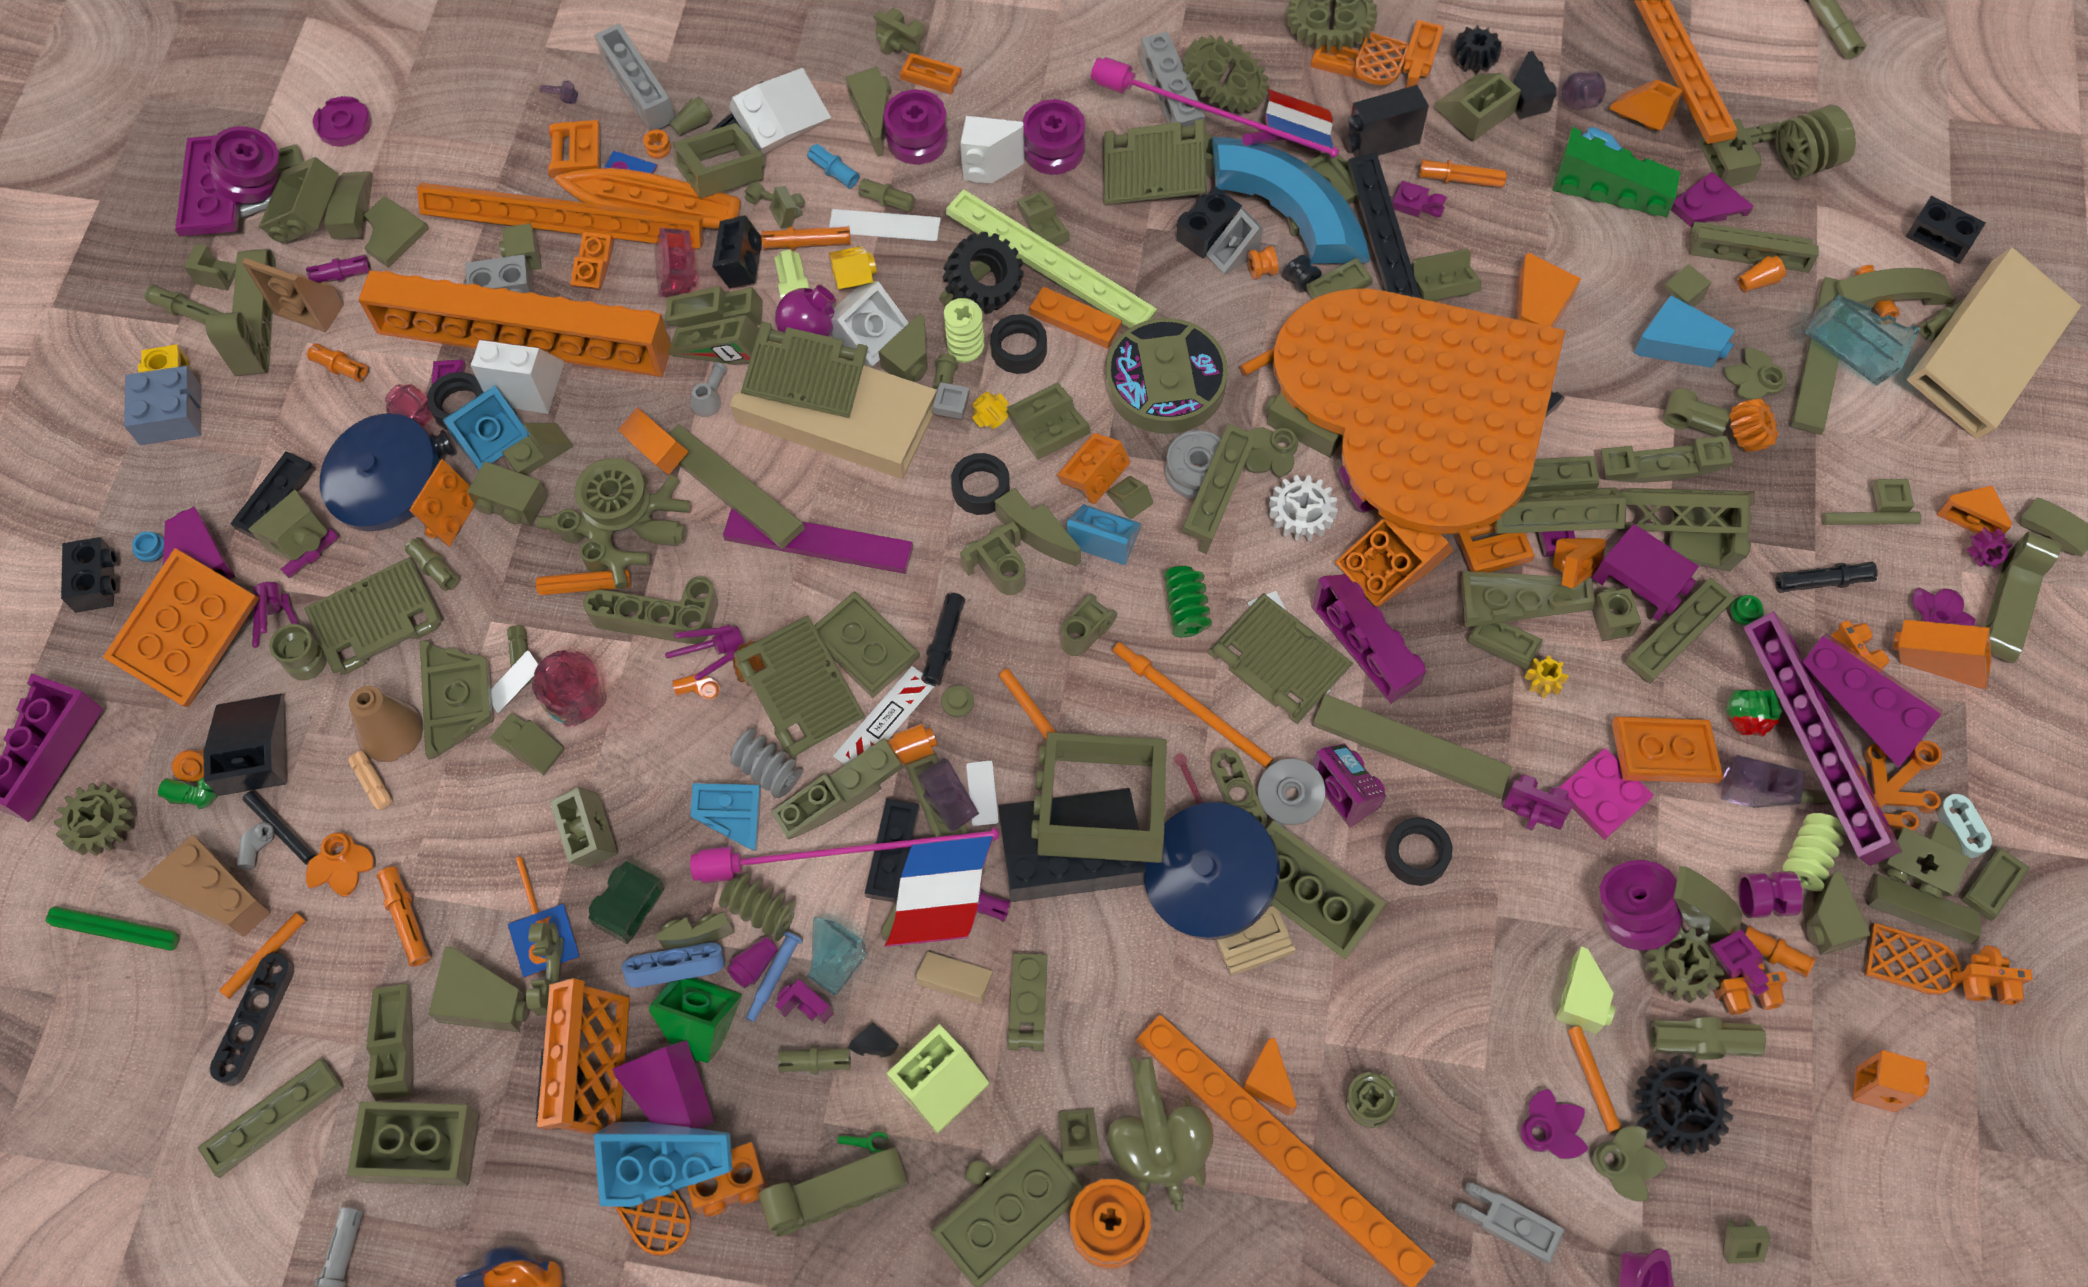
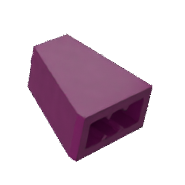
M194 506L177 513L174 517L165 521L163 565L174 548H177L229 580L236 577L207 521Z
M687 1040L664 1047L612 1069L614 1076L652 1123L701 1129L715 1122Z

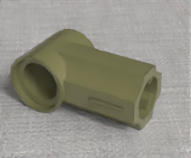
M1678 388L1670 394L1663 415V422L1673 429L1692 427L1720 437L1728 423L1730 410L1699 401L1698 396L1693 391Z

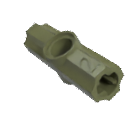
M1714 1017L1695 1018L1690 1020V1022L1654 1020L1651 1023L1650 1045L1654 1053L1692 1054L1693 1058L1701 1060H1715L1725 1056L1762 1057L1765 1054L1766 1033L1762 1028V1024L1723 1023L1721 1019Z

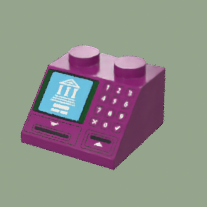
M1344 743L1321 748L1316 752L1313 766L1323 778L1326 792L1325 797L1349 828L1382 807L1386 797L1385 788L1376 776L1372 777L1364 768V761L1355 750L1351 751Z

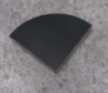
M872 1023L851 1040L848 1048L861 1056H864L866 1053L869 1055H880L881 1058H885L894 1054L899 1044L876 1024Z

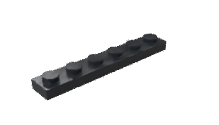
M1377 152L1349 158L1348 168L1385 291L1421 299Z

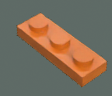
M1044 286L1029 307V315L1109 349L1122 327V320Z

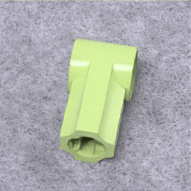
M785 250L774 257L780 282L778 283L781 299L794 289L809 288L807 277L804 278V270L799 253Z

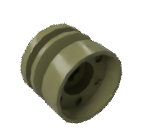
M1830 104L1813 110L1808 114H1801L1781 122L1777 129L1776 148L1780 162L1785 170L1794 178L1802 179L1821 172L1823 169L1828 170L1847 163L1855 152L1856 139L1852 122L1846 112L1837 105Z

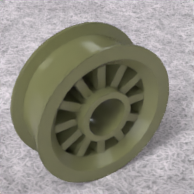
M618 458L603 459L588 466L577 479L574 491L575 500L584 518L595 528L604 531H619L634 525L645 514L650 498L647 485L638 468L632 463Z

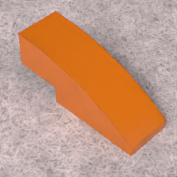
M639 407L631 413L618 429L639 451L668 475L689 452Z

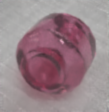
M398 384L385 397V402L387 403L386 413L404 415L416 421L422 427L432 417L427 405V396L413 384Z

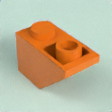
M1656 79L1622 93L1611 104L1610 110L1617 112L1623 118L1639 121L1649 129L1662 131L1671 122L1683 90Z

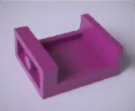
M1633 523L1603 559L1592 579L1603 586L1610 576L1614 577L1656 605L1658 610L1652 618L1659 621L1665 612L1671 615L1680 604L1682 599L1678 597L1679 594L1686 596L1696 583L1692 576L1699 566Z

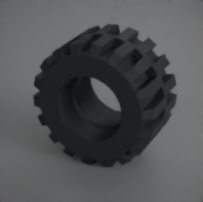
M981 232L978 236L976 233H973L967 239L964 238L949 255L943 268L946 271L943 275V282H948L945 290L947 294L952 293L954 295L951 300L957 298L973 300L985 314L1001 309L1016 294L1022 284L1020 280L1024 277V271L1019 270L1023 262L1022 258H1016V255L1019 253L1016 247L1011 249L1008 246L1011 242L1006 238L1004 241L999 240L1000 235L993 233L991 237L988 236V232ZM979 261L988 265L995 274L996 285L988 286L978 282L972 275L970 262Z

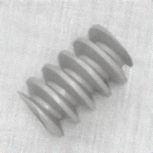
M750 728L734 744L730 753L731 763L735 767H741V771L745 775H751V779L754 782L761 783L763 789L770 790L772 796L781 798L794 788L803 770H793L797 762L793 758L783 763L787 755L783 750L774 756L777 746L774 743H770L764 748L767 738L762 735L755 739L757 730Z

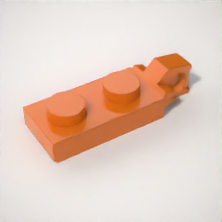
M1417 20L1403 63V72L1409 73L1405 88L1418 85L1420 76L1428 77L1444 26Z

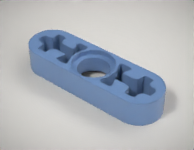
M704 943L633 956L622 964V972L626 985L638 988L714 974L724 967L725 961L719 944Z

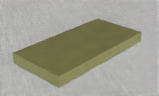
M1040 1134L930 1233L974 1287H982L1068 1210L1085 1186L1067 1164L1063 1163L1062 1158L1043 1135Z

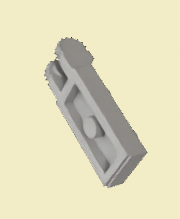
M1467 1182L1464 1191L1470 1197L1490 1206L1485 1215L1470 1205L1459 1202L1455 1208L1457 1214L1472 1223L1481 1225V1229L1547 1265L1551 1263L1565 1231L1564 1228L1499 1193L1493 1194L1476 1184Z

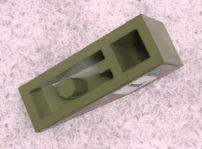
M746 315L676 328L668 353L674 357L733 365L749 363L759 328Z

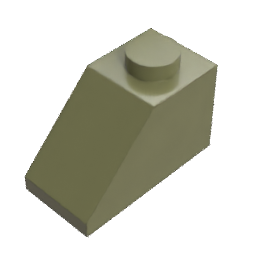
M922 314L917 315L878 351L881 368L888 374L912 382L919 381L925 375L928 369L925 318Z
M1841 871L1834 872L1823 882L1824 889L1819 891L1806 922L1808 938L1812 945L1817 947L1820 956L1859 945L1871 935Z

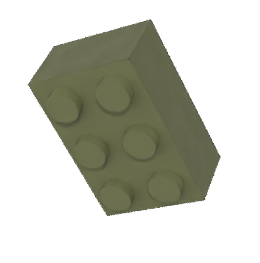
M360 1101L347 1175L360 1183L468 1186L479 1113L469 1105Z

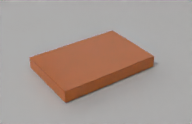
M1615 716L1611 723L1623 780L1720 783L1724 778L1710 720Z

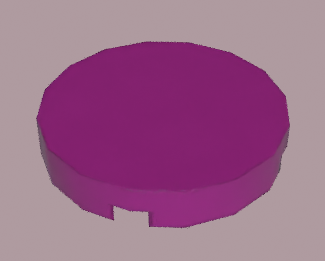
M340 96L326 101V105L322 109L319 107L315 111L312 120L314 130L322 142L338 147L352 145L363 139L369 132L372 123L371 115L366 105L359 102L357 98Z

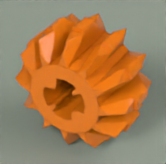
M1761 398L1740 402L1732 407V413L1729 414L1733 437H1736L1738 446L1743 447L1746 452L1761 451L1769 448V446L1776 443V438L1778 437L1776 429L1778 423L1775 421V414H1772L1770 405L1765 404Z

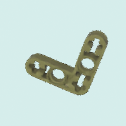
M1231 749L1217 751L1212 758L1211 772L1224 803L1247 811L1266 828V814L1240 756ZM1224 759L1228 764L1233 763L1231 768L1233 779L1229 782V775L1225 767L1219 768L1221 760ZM1235 787L1245 789L1248 793V798L1243 802L1234 801L1229 794L1231 789Z

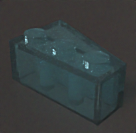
M1837 295L1814 313L1804 333L1874 385L1878 386L1902 369L1920 328L1914 325L1908 328L1896 323L1895 317L1890 315L1881 317L1871 313L1870 307Z

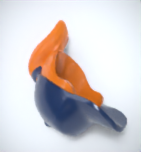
M501 1246L490 1249L483 1258L481 1268L458 1277L455 1280V1286L562 1287V1271L556 1262L538 1261L530 1252L522 1247Z

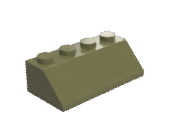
M1272 821L1267 830L1272 836L1278 851L1280 878L1271 905L1346 960L1371 930L1390 902L1278 821Z

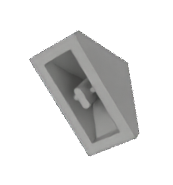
M1240 209L1206 255L1224 274H1228L1247 262L1248 250L1255 249L1260 251L1263 228L1244 209Z

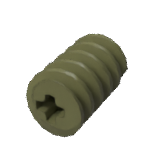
M749 872L745 873L741 878H733L721 893L719 899L720 907H729V911L733 915L740 913L741 920L744 922L751 920V925L754 928L759 929L762 927L765 935L771 936L774 934L773 938L775 941H779L784 936V932L788 931L793 921L796 901L791 900L784 906L785 894L780 893L774 899L771 898L774 891L772 886H768L761 892L763 881L757 879L750 885L752 875Z

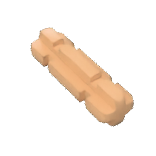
M357 751L355 754L350 755L348 762L352 769H354L366 794L369 795L373 806L377 810H382L392 803V798L388 791H386L376 770L372 767L368 756L363 751Z

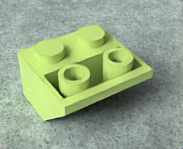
M940 1024L886 1073L890 1084L937 1134L990 1085L965 1050Z

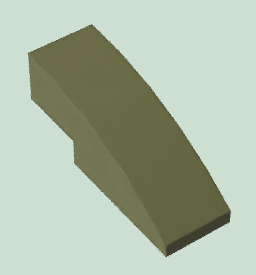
M371 171L343 172L338 177L328 202L324 222L332 239L361 238L363 221H367L364 214L369 210L373 178Z
M718 286L667 297L665 323L671 326L686 327L746 315L757 326L761 325L763 299L753 287L725 292Z
M1016 488L995 500L996 517L1004 525L1014 521L1020 529V539L1023 542L1058 561L1073 566L1081 563V548L1045 504L1033 510Z
M1679 866L1674 900L1687 926L1702 928L1704 933L1708 934V941L1710 943H1716L1739 931L1742 912L1733 899L1703 875L1688 867Z
M408 984L375 988L372 991L366 1049L370 1054L367 1087L375 1101L411 1096L413 1026L410 987Z

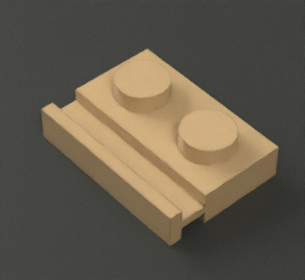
M1274 906L1269 907L1264 915L1247 930L1229 938L1215 940L1224 963L1227 965L1230 977L1295 953V947L1290 941L1289 933L1281 914Z

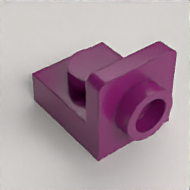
M800 979L794 985L788 984L784 987L777 997L778 1002L775 1007L784 1017L798 1003L800 1005L797 1009L810 1021L817 1018L825 1024L833 1016L830 1006Z

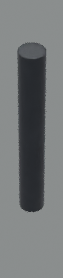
M249 791L243 796L242 800L263 822L271 824L274 828V833L305 865H308L309 861L316 855L253 791Z

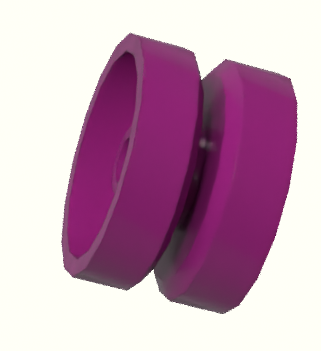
M911 89L900 92L886 104L883 115L886 141L889 151L896 159L906 164L921 165L930 163L943 154L949 139L947 113L944 103L937 95L926 90Z
M1058 99L1043 100L1032 105L1025 113L1022 121L1024 122V151L1027 163L1038 172L1049 175L1065 174L1075 169L1082 161L1085 153V121L1083 114L1073 104Z
M245 126L229 127L219 132L211 141L210 177L213 186L222 196L235 202L247 204L260 202L272 195L278 181L279 152L276 143L267 134L258 129Z
M1634 860L1626 861L1613 867L1603 877L1599 887L1605 930L1612 940L1623 947L1640 951L1659 948L1668 944L1678 935L1682 925V914L1674 900L1677 879L1669 869L1656 862Z

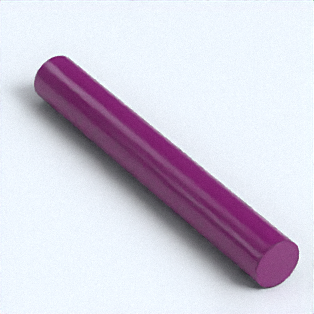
M1265 131L1246 133L1242 137L1245 145L1288 140Z

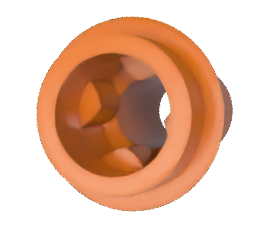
M1766 256L1747 272L1738 276L1737 282L1740 289L1745 293L1753 289L1778 284L1786 276V268L1778 256Z

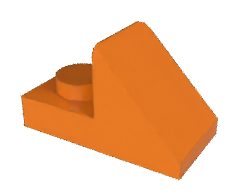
M1562 538L1557 540L1553 567L1561 570V573H1563L1561 585L1573 589L1595 574L1603 561L1606 546L1605 539Z

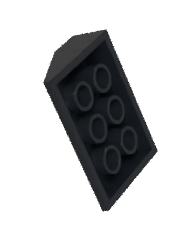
M1130 788L1052 798L1050 825L1139 830ZM1035 801L998 805L1011 902L1145 885L1146 866L1143 861L1038 855V838H1032V822L1040 818V815H1034Z

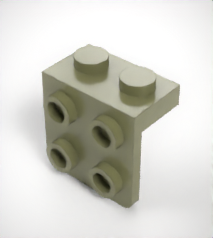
M1678 506L1683 512L1688 508L1685 506ZM1694 507L1686 514L1695 524L1702 525L1712 517L1703 507ZM1727 508L1719 516L1728 525L1741 526L1742 508ZM1673 509L1671 514V523L1677 517H1679V515ZM1750 513V525H1751L1752 514ZM1681 519L1677 524L1687 523L1683 519ZM1714 520V521H1713L1711 524H1709V525H1720V524H1719L1716 520ZM1670 532V548L1695 564L1728 572L1743 559H1746L1751 549L1748 534Z

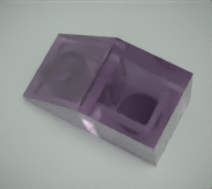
M1737 755L1725 769L1721 800L1752 808L1799 805L1802 800L1805 771Z

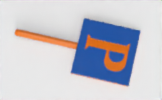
M518 856L516 862L532 915L507 925L523 978H527L546 970V957H536L532 953V950L535 949V942H529L528 939L531 924L554 923L556 925L559 938H564V949L560 965L578 959L580 955L564 904L539 912L523 858Z

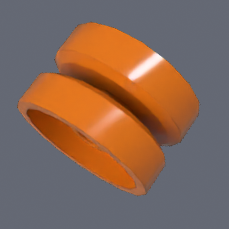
M1101 1179L1087 1185L1075 1198L1070 1211V1237L1076 1252L1087 1263L1101 1269H1119L1133 1263L1144 1251L1151 1229L1150 1210L1144 1196L1133 1185L1119 1179ZM1106 1220H1113L1116 1223L1113 1231L1105 1230L1104 1222Z

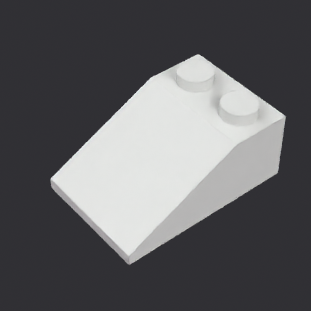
M803 68L757 84L732 97L729 105L742 131L749 134L752 144L756 149H760L763 154L831 119Z

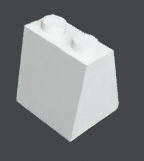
M479 340L471 363V368L483 392L495 385L511 409L546 414L549 413L564 366L562 359L539 348Z

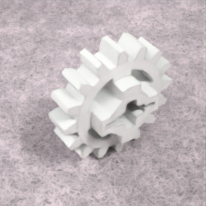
M1295 475L1293 483L1284 479L1281 488H1274L1273 497H1270L1269 518L1275 519V529L1284 527L1283 536L1286 537L1290 533H1294L1296 541H1299L1301 535H1305L1308 541H1312L1313 533L1322 537L1325 528H1332L1333 519H1336L1338 510L1336 509L1337 498L1331 497V487L1321 488L1323 480L1320 479L1316 483H1312L1310 475H1307L1305 481H1301L1299 476Z

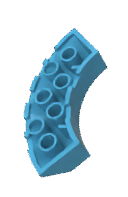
M1229 137L1211 138L1215 187L1219 190L1236 191L1251 196L1255 193L1270 200V204L1282 212L1287 218L1291 217L1300 228L1299 233L1306 244L1311 264L1347 263L1356 257L1361 263H1369L1370 257L1367 242L1353 210L1337 189L1319 172L1296 157L1265 144L1245 145L1242 139Z

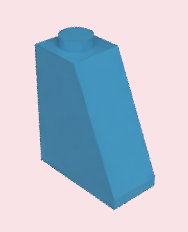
M1671 295L1641 336L1634 353L1643 357L1712 368L1719 358L1725 360L1732 350L1734 344L1730 340L1735 330Z

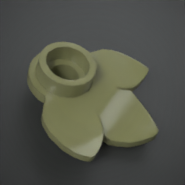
M1746 348L1744 354L1745 364L1731 365L1724 368L1728 381L1735 386H1739L1738 396L1747 400L1759 399L1766 394H1778L1784 389L1787 382L1784 370L1777 365H1773L1769 355L1754 348Z
M1264 427L1248 431L1257 436L1246 461V470L1253 473H1265L1272 470L1278 478L1291 472L1295 464L1293 455L1296 453L1299 444L1298 438L1293 431L1287 428H1279L1273 432ZM1279 443H1285V444H1287L1288 446L1283 447V446H1279L1278 444H1279Z
M1636 1126L1625 1127L1618 1131L1612 1141L1600 1144L1593 1153V1164L1599 1174L1611 1179L1614 1189L1622 1197L1632 1201H1647L1648 1190L1644 1180H1648L1661 1173L1667 1167V1164L1656 1152L1644 1147L1647 1130ZM1608 1153H1612L1616 1157L1614 1167H1609L1605 1162V1157Z

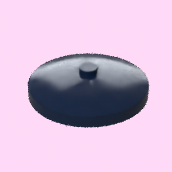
M377 414L353 424L330 447L321 467L320 493L326 508L339 521L360 531H380L405 521L413 515L409 509L439 463L435 442L431 435L416 421L400 414Z
M1220 802L1193 805L1171 817L1164 824L1162 863L1145 862L1146 891L1155 911L1168 925L1177 931L1203 940L1229 938L1254 925L1271 905L1280 878L1279 855L1268 830L1247 811L1237 806Z

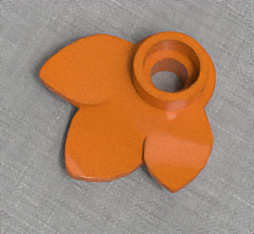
M340 832L332 833L324 838L321 843L320 853L308 863L306 869L307 886L312 889L328 882L329 886L338 895L347 897L357 887L359 872L363 873L373 869V856L366 847L356 845L349 835ZM344 846V849L339 854L334 855L337 847Z

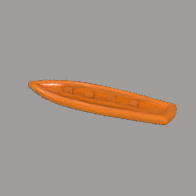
M591 168L571 171L554 177L555 182L581 202L703 217V228L719 229L720 221L738 217L740 212V199L738 197L720 192L700 199L688 182L647 172L617 168Z

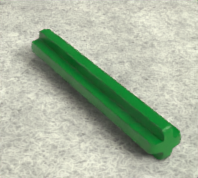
M57 906L51 907L45 918L46 923L54 927L169 951L176 949L180 939L179 934L172 930Z

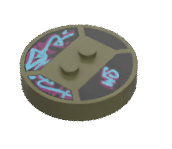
M1174 318L1147 320L1125 331L1110 349L1106 363L1107 394L1115 410L1126 421L1140 429L1161 434L1185 432L1206 422L1220 407L1226 390L1227 360L1223 349L1216 339L1196 324Z

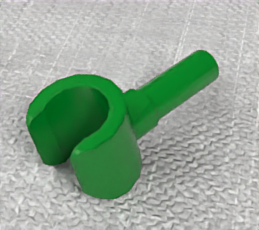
M875 1132L869 1138L839 1135L838 1144L867 1148L868 1152L873 1155L884 1150L875 1149L872 1146V1141L874 1139L888 1140V1136L883 1132Z

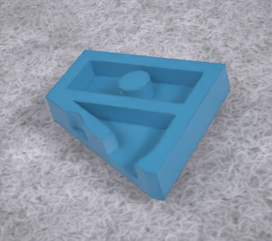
M693 783L690 816L752 851H757L761 786Z

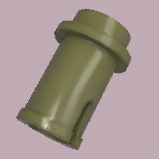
M941 354L935 360L934 364L937 370L933 389L938 390L940 382L953 383L954 372L959 366L955 356Z

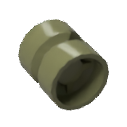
M288 624L278 629L270 639L269 648L271 654L292 678L310 680L318 676L325 668L327 659L322 647L306 627L299 624Z

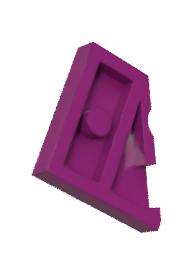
M1711 172L1675 199L1671 211L1692 227L1694 221L1702 223L1709 221L1718 222L1726 220L1728 215L1737 213L1747 216L1751 213L1754 206Z

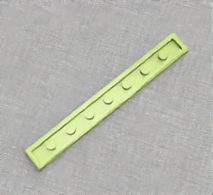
M963 189L946 208L948 216L977 234L988 232V236L991 237L993 233L1000 235L999 240L1004 241L1006 238L1011 242L1008 246L1011 249L1016 247L1019 253L1016 255V258H1022V262L1104 313L1122 320V324L1131 328L1141 322L1152 320L1156 315L1157 308L966 190Z

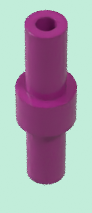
M328 529L327 534L320 539V544L316 550L306 551L297 560H290L280 570L290 578L308 562L312 564L320 558L321 555L319 553L339 537L332 529Z

